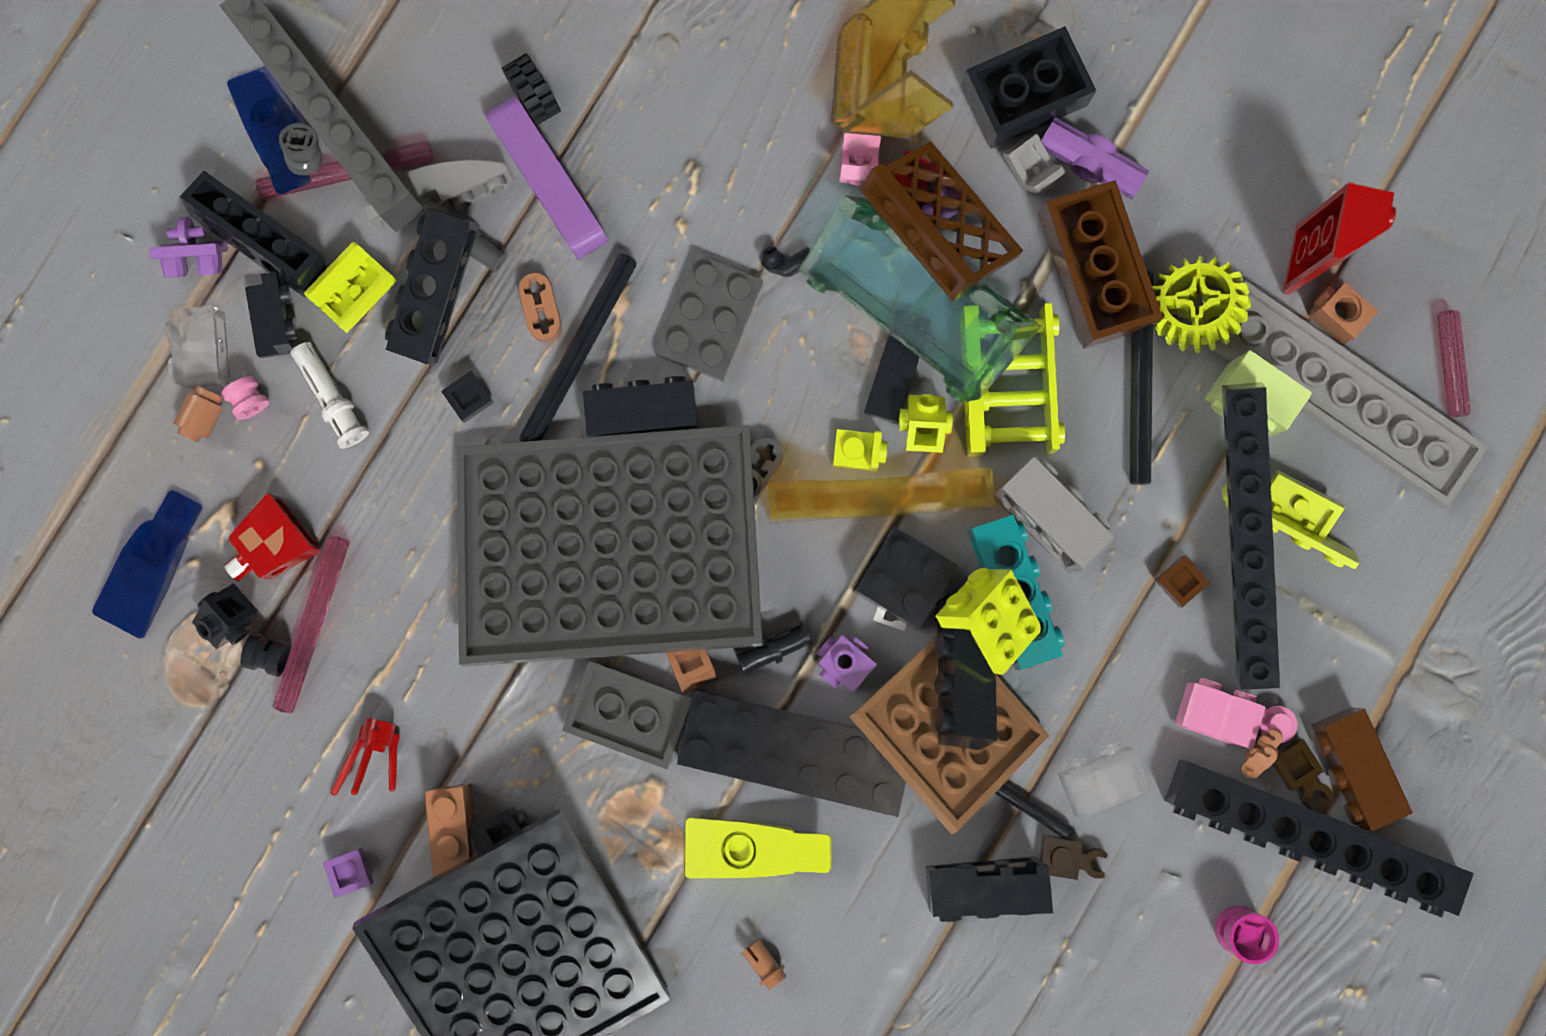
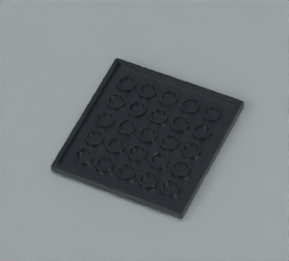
M560 809L553 811L354 922L352 927L421 1036H607L670 1001L668 990Z

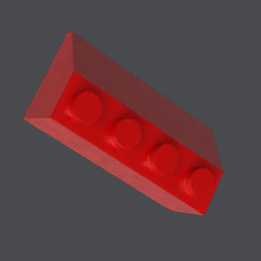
M1348 182L1296 225L1282 293L1290 295L1389 230L1396 217V207L1392 206L1395 192Z

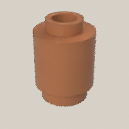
M196 385L192 393H187L173 424L180 426L177 434L195 442H198L201 436L208 439L223 410V407L220 405L224 398Z

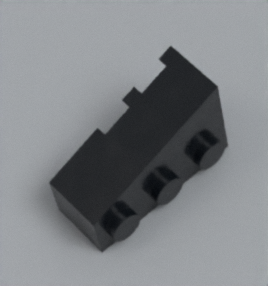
M1036 856L925 866L929 911L933 917H939L941 922L960 921L962 916H977L980 919L999 917V915L1023 916L1053 913L1049 866Z

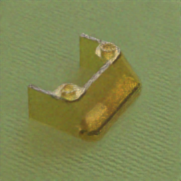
M871 0L845 21L837 36L831 123L846 134L908 138L916 135L922 128L953 108V102L912 70L907 72V60L914 55L920 54L925 49L928 43L929 24L954 7L956 0Z

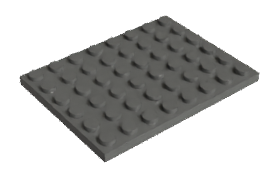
M749 425L457 447L459 665L462 667L763 646Z

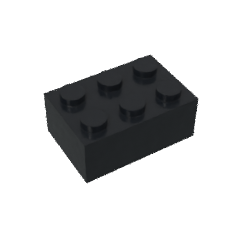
M1066 26L966 69L961 83L964 94L991 149L1051 123L1055 117L1060 119L1087 107L1097 91Z

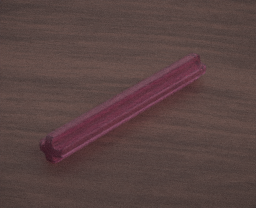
M428 141L380 151L394 170L432 162L434 159L433 150ZM338 161L322 164L315 173L309 175H298L289 171L258 178L255 181V186L259 197L265 200L352 179Z
M335 535L328 537L272 705L273 709L277 711L292 713L295 710L350 544L345 538Z

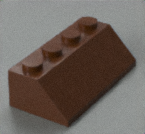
M1116 180L1046 201L1038 216L1083 349L1118 339L1162 320L1163 316Z

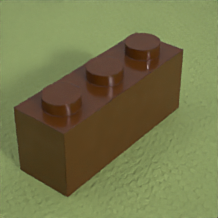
M1350 707L1311 724L1315 735H1313L1314 744L1322 756H1326L1331 767L1328 770L1329 777L1335 788L1339 791L1341 790L1347 802L1344 805V809L1352 824L1362 829L1374 831L1413 814L1365 708Z

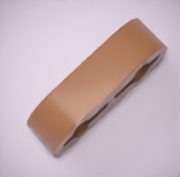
M530 273L519 284V295L530 334L537 341L550 343L555 341L562 331V322L554 290L544 275ZM533 283H538L541 288H546V290L540 292L542 304L537 305L532 294H527V292L532 290ZM544 311L548 321L554 322V325L549 326V333L543 334L541 329L535 328V326L541 324L539 312Z

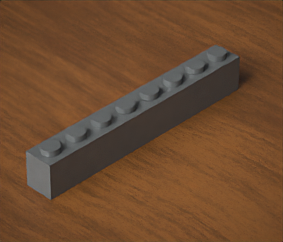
M225 0L219 6L379 216L397 232L425 211L263 0Z

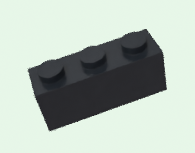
M685 376L664 378V383L651 385L649 380H633L628 382V387L613 388L611 383L592 385V390L583 391L586 435L588 437L699 429L695 386L693 380L686 381Z

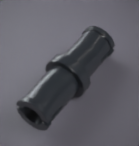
M801 623L799 626L775 637H772V635L764 637L763 646H754L735 655L746 676L748 673L774 661L776 664L783 662L782 657L810 646L812 642L805 626Z

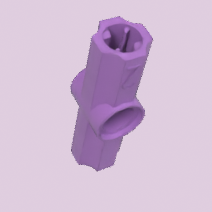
M1056 117L1041 140L1046 151L1071 165V170L1078 177L1091 183L1101 182L1103 184L1116 180L1120 194L1131 200L1135 197L1150 171L1118 153L1115 145L1108 139L1096 134L1086 135Z

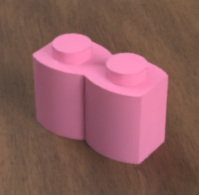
M1200 678L1198 683L1187 682L1174 725L1237 747L1253 750L1266 708L1255 703L1257 696L1235 690L1233 695L1220 691L1222 684Z

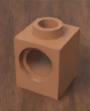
M1345 282L1334 290L1330 286L1326 288L1314 301V304L1318 307L1309 317L1338 343L1343 345L1356 338L1379 311ZM1336 304L1341 305L1345 309L1346 319H1342L1337 315L1335 311Z
M706 650L666 652L682 694L717 680Z

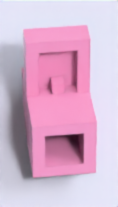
M845 117L839 182L862 186L870 170L879 165L881 119Z

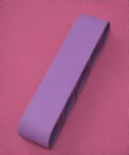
M513 95L484 113L494 132L578 261L609 242L603 229L517 97Z

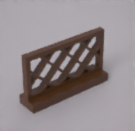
M931 141L887 166L881 163L872 168L860 189L862 194L952 302L962 297L968 288L1012 262L1023 252V249ZM927 156L935 165L936 173L918 168L919 160ZM898 173L909 176L910 188L901 186L893 174ZM917 179L935 183L934 194L917 190ZM942 185L953 187L959 194V200L941 196ZM916 200L934 204L933 215L925 214L916 204ZM941 206L958 210V220L953 221L941 218ZM965 212L977 215L982 221V228L965 224ZM939 228L957 232L956 243L948 242L939 231ZM964 234L981 238V249L964 246ZM989 240L1000 242L1007 253L1001 255L989 252ZM963 256L979 259L980 270L974 273L963 260Z

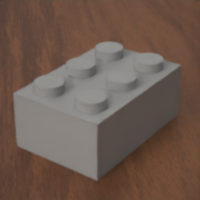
M1032 457L991 496L1010 515L1014 514L1017 522L1022 521L1026 531L1068 573L1083 570L1115 538L1109 531L1112 527L1102 515L1097 512L1092 514L1082 504L1085 500L1075 488L1070 485L1065 488L1055 478L1058 473L1045 459L1038 461L1035 457Z

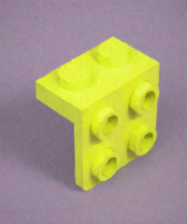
M987 568L975 570L969 575L968 581L960 590L947 599L946 605L936 615L942 628L969 629L995 674H1005L1041 630V625L1012 570Z

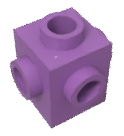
M853 634L848 639L841 635L835 640L831 636L817 652L822 657L817 664L823 668L819 675L835 689L841 683L852 693L877 664L865 654L869 648ZM842 654L847 655L850 659L849 666L844 669L838 665V658Z

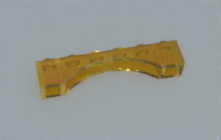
M992 468L952 470L878 479L803 480L768 483L770 524L990 509L995 505Z

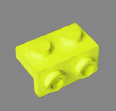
M352 242L304 294L342 330L348 333L397 280L356 242Z

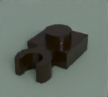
M1298 739L1278 752V757L1272 765L1288 790L1295 791L1300 787V800L1306 808L1311 810L1317 808L1312 801V794L1316 790L1321 792L1324 799L1330 800L1333 798L1331 789L1316 779L1324 770L1304 739Z
M1043 835L1040 860L1049 866L1050 876L1078 880L1079 869H1081L1089 876L1101 879L1105 877V873L1100 870H1094L1091 862L1095 857L1107 858L1108 853L1098 848H1091L1084 853L1082 852L1083 842Z

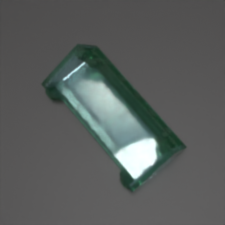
M844 196L799 268V271L808 277L806 282L812 288L821 293H825L826 290L836 291L944 376L943 381L947 385L945 391L960 402L979 400L1033 339L1042 326L982 280L968 288L962 297L952 302L867 198Z

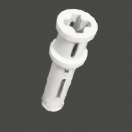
M304 342L294 347L290 355L299 366L304 378L323 408L322 418L324 422L330 423L339 438L337 440L339 448H348L361 442L369 435L367 427L361 426L352 411L354 408L353 403L347 398H343L312 343Z

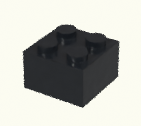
M893 527L854 590V593L913 629L920 630L959 565L898 528Z

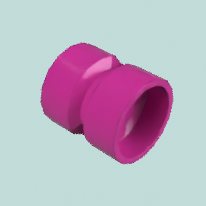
M1235 905L1226 908L1219 914L1216 920L1215 935L1218 943L1238 959L1248 964H1261L1267 962L1275 955L1279 947V934L1276 926L1270 919L1245 906Z

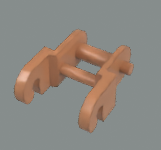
M1271 728L1269 731L1270 735L1262 733L1257 738L1253 750L1249 749L1246 752V761L1241 767V772L1245 777L1250 779L1257 778L1276 761L1278 757L1276 748L1283 739L1282 732L1279 729Z

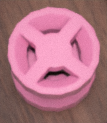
M254 376L238 379L226 386L221 392L224 400L232 404V413L237 420L250 418L263 411L269 405L267 397L258 391L259 383Z

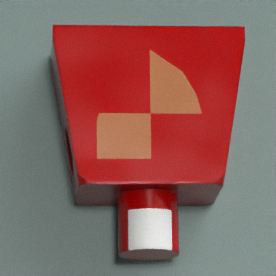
M268 493L229 535L228 539L238 551V554L225 563L224 568L238 582L251 571H254L261 579L270 580L318 554L322 549L279 496Z

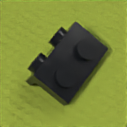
M276 272L261 274L262 284L245 288L256 355L259 358L290 354L294 348L293 340L298 339V333L294 318H289L287 305L292 304L289 285L287 282L282 283Z

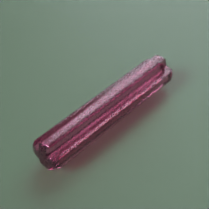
M1446 310L1438 314L1437 320L1447 412L1449 417H1465L1470 415L1471 405L1461 314L1458 310Z

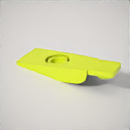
M688 818L686 820L685 876L687 878H752L794 874L795 872L828 873L832 869V837L830 834L798 833L792 827L765 822Z

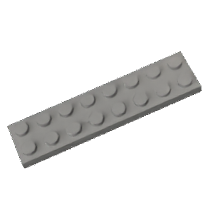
M1246 280L1242 283H1246L1249 287V294L1247 296L1251 300V307L1246 310L1248 312V320L1246 323H1239L1241 325L1239 335L1229 333L1230 342L1228 345L1220 340L1215 341L1216 349L1214 351L1231 362L1251 350L1312 392V395L1301 409L1302 412L1442 508L1449 507L1489 447Z

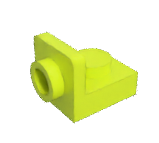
M837 429L833 467L876 472L879 463L886 462L888 441H881L882 431L867 433Z

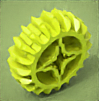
M1201 255L1197 258V263L1190 264V261L1184 257L1182 261L1183 267L1179 269L1170 264V276L1159 274V285L1152 286L1163 316L1162 320L1153 323V325H1157L1155 327L1157 335L1159 337L1166 335L1165 340L1169 346L1179 341V349L1182 352L1189 345H1193L1194 351L1197 354L1202 349L1201 345L1206 344L1214 352L1216 349L1215 341L1218 340L1228 345L1230 342L1229 333L1239 335L1241 332V325L1239 323L1247 322L1248 312L1246 310L1251 307V300L1247 296L1249 294V287L1246 283H1242L1243 276L1240 271L1232 273V265L1229 262L1219 267V259L1216 257L1209 264L1204 263V258ZM1206 284L1214 285L1223 290L1226 294H1221L1220 291L1210 290L1206 287ZM1201 294L1203 305L1199 306V314L1197 315L1195 303L1199 302V295ZM1171 314H1178V317L1188 318L1192 321V325L1179 322ZM1220 316L1216 320L1206 324L1211 318Z

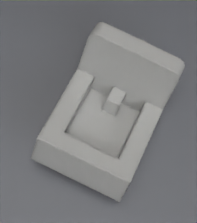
M1030 133L1003 153L1022 190L1035 193L1047 192L1057 184L1056 179L1065 173L1061 165H1056L1052 162L1036 133Z

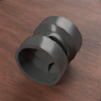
M294 123L286 126L281 131L279 144L284 153L288 169L298 175L315 173L323 163V156L314 129L303 123Z

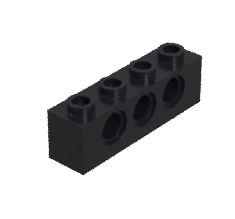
M203 171L179 196L190 217L267 272H276L283 283L287 282L291 289L304 298L306 297L305 291L327 269L320 252L206 171Z
M431 208L427 209L426 214H422L416 231L417 235H419L416 249H412L406 262V270L409 271L406 283L400 286L396 295L395 304L398 306L394 320L392 319L389 322L385 331V340L388 341L385 350L424 364L438 362L480 224ZM442 240L446 245L447 252L445 257L439 261L434 256L433 249L435 244ZM428 276H431L436 283L435 291L430 296L423 290V282ZM417 311H420L425 317V325L420 331L414 327L412 322L413 315Z

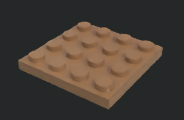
M937 635L862 704L850 718L944 827L953 834L965 825L1050 735L996 675L997 741L981 750L939 745L938 731L935 729L938 694H936L934 688L935 679L938 674V658L935 657L934 653Z

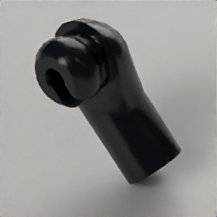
M774 246L765 248L761 253L762 266L768 272L783 277H792L816 262L815 256L808 246L792 256L781 253Z

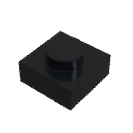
M472 371L441 391L464 423L494 403Z

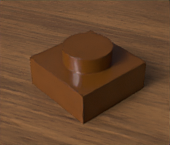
M1186 555L1181 556L1155 579L1158 585L1179 608L1184 607L1210 584Z

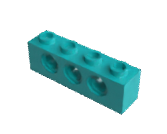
M1013 514L968 530L967 532L979 567L1012 570L1017 581L1026 587V598L1041 625L1040 633L1013 663L1015 670H1023L1062 657L1061 647L1065 646L1064 638L1058 626L1053 627L1048 614L1053 611L1052 604L1045 590L1040 591L1036 577L1040 576V570L1033 555L1028 556L1024 542L1028 541V536L1023 522H1016ZM1000 547H1008L1013 551L1015 559L1010 567L999 563L997 552Z

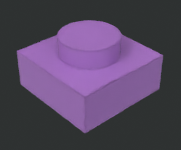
M362 848L323 862L334 898L374 883Z

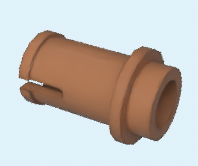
M761 938L741 952L742 956L747 959L761 979L759 984L761 986L765 984L768 990L775 987L786 977V974L783 972L784 965H778L762 943Z

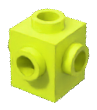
M931 394L908 395L907 409H900L899 431H905L906 451L943 453L945 434H951L953 421L952 412L946 411L945 397Z

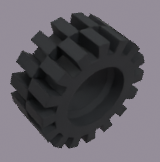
M527 53L501 68L518 100L536 126L561 112L559 104L550 91L548 84Z

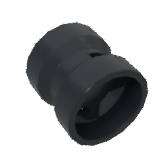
M252 632L243 646L240 664L242 667L256 670L257 668L265 669L268 675L280 677L289 663L292 644L282 639L268 640L266 635Z

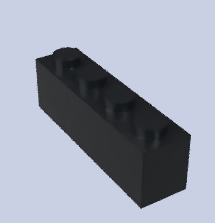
M953 589L938 601L934 611V619L938 623V638L934 647L935 657L938 658V674L934 684L935 692L938 694L935 729L938 731L939 745L981 750L997 741L996 674L991 670L969 629L942 628L937 620L936 615L946 605L947 599L959 591Z

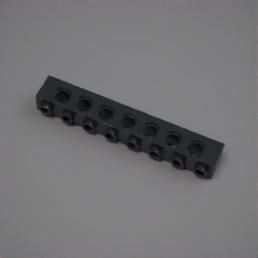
M1261 382L1222 385L1236 675L1241 690L1280 688L1266 386Z
M1180 759L1164 800L1175 805L1173 810L1175 814L1195 821L1197 814L1210 819L1208 826L1229 835L1232 828L1245 833L1244 841L1262 848L1266 847L1267 842L1280 846L1278 854L1301 862L1302 856H1306L1316 860L1313 868L1336 876L1338 869L1351 874L1349 882L1371 890L1374 883L1386 888L1385 896L1407 904L1409 897L1421 901L1419 909L1441 918L1445 911L1457 916L1460 915L1474 874ZM1214 789L1217 794L1216 804L1207 809L1203 804L1204 794L1208 790ZM1249 803L1252 809L1251 817L1247 821L1241 822L1238 815L1239 809L1243 804ZM1284 817L1287 823L1286 830L1283 834L1277 836L1274 831V824L1277 819ZM1319 831L1322 837L1321 844L1316 849H1312L1309 842L1310 837L1314 832ZM1354 845L1357 851L1356 857L1352 862L1347 863L1345 852L1348 847ZM1390 859L1391 871L1383 877L1381 865L1385 860ZM1422 873H1425L1427 878L1426 885L1421 890H1418L1417 879Z

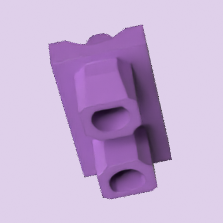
M180 217L177 222V228L167 229L168 239H179L180 243L162 244L159 247H151L149 249L151 259L159 258L164 278L188 275L185 258L188 256H196L198 275L221 273V253L228 251V245L224 240L196 242V238L207 236L205 226L194 227L190 217Z

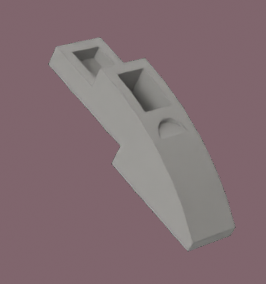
M461 160L432 164L399 175L425 209L422 213H426L428 208L433 209L438 201H442L449 212L454 209L456 211L467 209L475 203V199L487 193L488 195L498 194L507 188L508 183L514 181L505 163L481 160ZM371 204L364 207L369 221L378 230L382 228L386 230L392 229L379 216Z

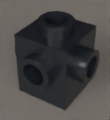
M233 583L217 593L212 592L205 596L197 605L200 609L192 623L195 625L198 634L204 640H208L217 650L228 642L231 645H235L244 639L250 632L248 626L258 610Z

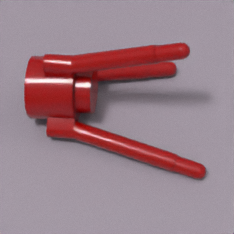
M366 718L365 725L360 726L358 737L330 793L332 796L338 794L361 748L365 749L354 779L351 794L353 796L358 794L372 752L384 753L386 746H389V790L391 792L396 790L397 748L401 736L394 733L396 724Z

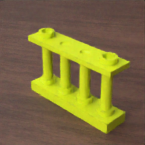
M1045 303L1039 311V318L985 320V317H979V306H964L960 313L967 457L982 456L986 452V447H991V443L1046 441V454H1054L1060 449V444L1065 442V426L1063 422L1058 421L1054 336L1059 334L1058 314H1053L1052 303ZM1040 333L1041 354L987 356V353H981L980 339H985L986 335ZM1042 369L1043 390L989 392L988 389H983L982 375L987 374L988 371ZM1044 405L1045 426L991 428L990 425H984V411H989V407Z

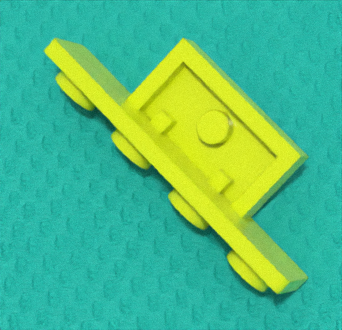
M1277 470L1271 479L1273 532L1277 533L1278 530H1281L1290 535V539L1303 549L1310 550L1311 547L1324 553L1323 557L1335 566L1342 568L1344 565L1356 569L1359 565L1356 552L1327 537V534L1345 510L1344 505ZM1227 484L1222 488V497L1226 501V507H1228Z

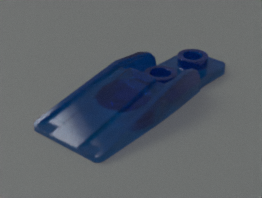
M266 66L228 80L227 86L243 126L262 163L269 172L275 191L278 194H284L308 185L311 182L310 175H298L289 170L279 144V135L286 126L301 123L295 104Z
M170 490L167 493L153 520H147L142 523L122 548L92 609L93 615L138 639L146 636L180 564L189 540L187 537L203 509L202 504L174 490Z

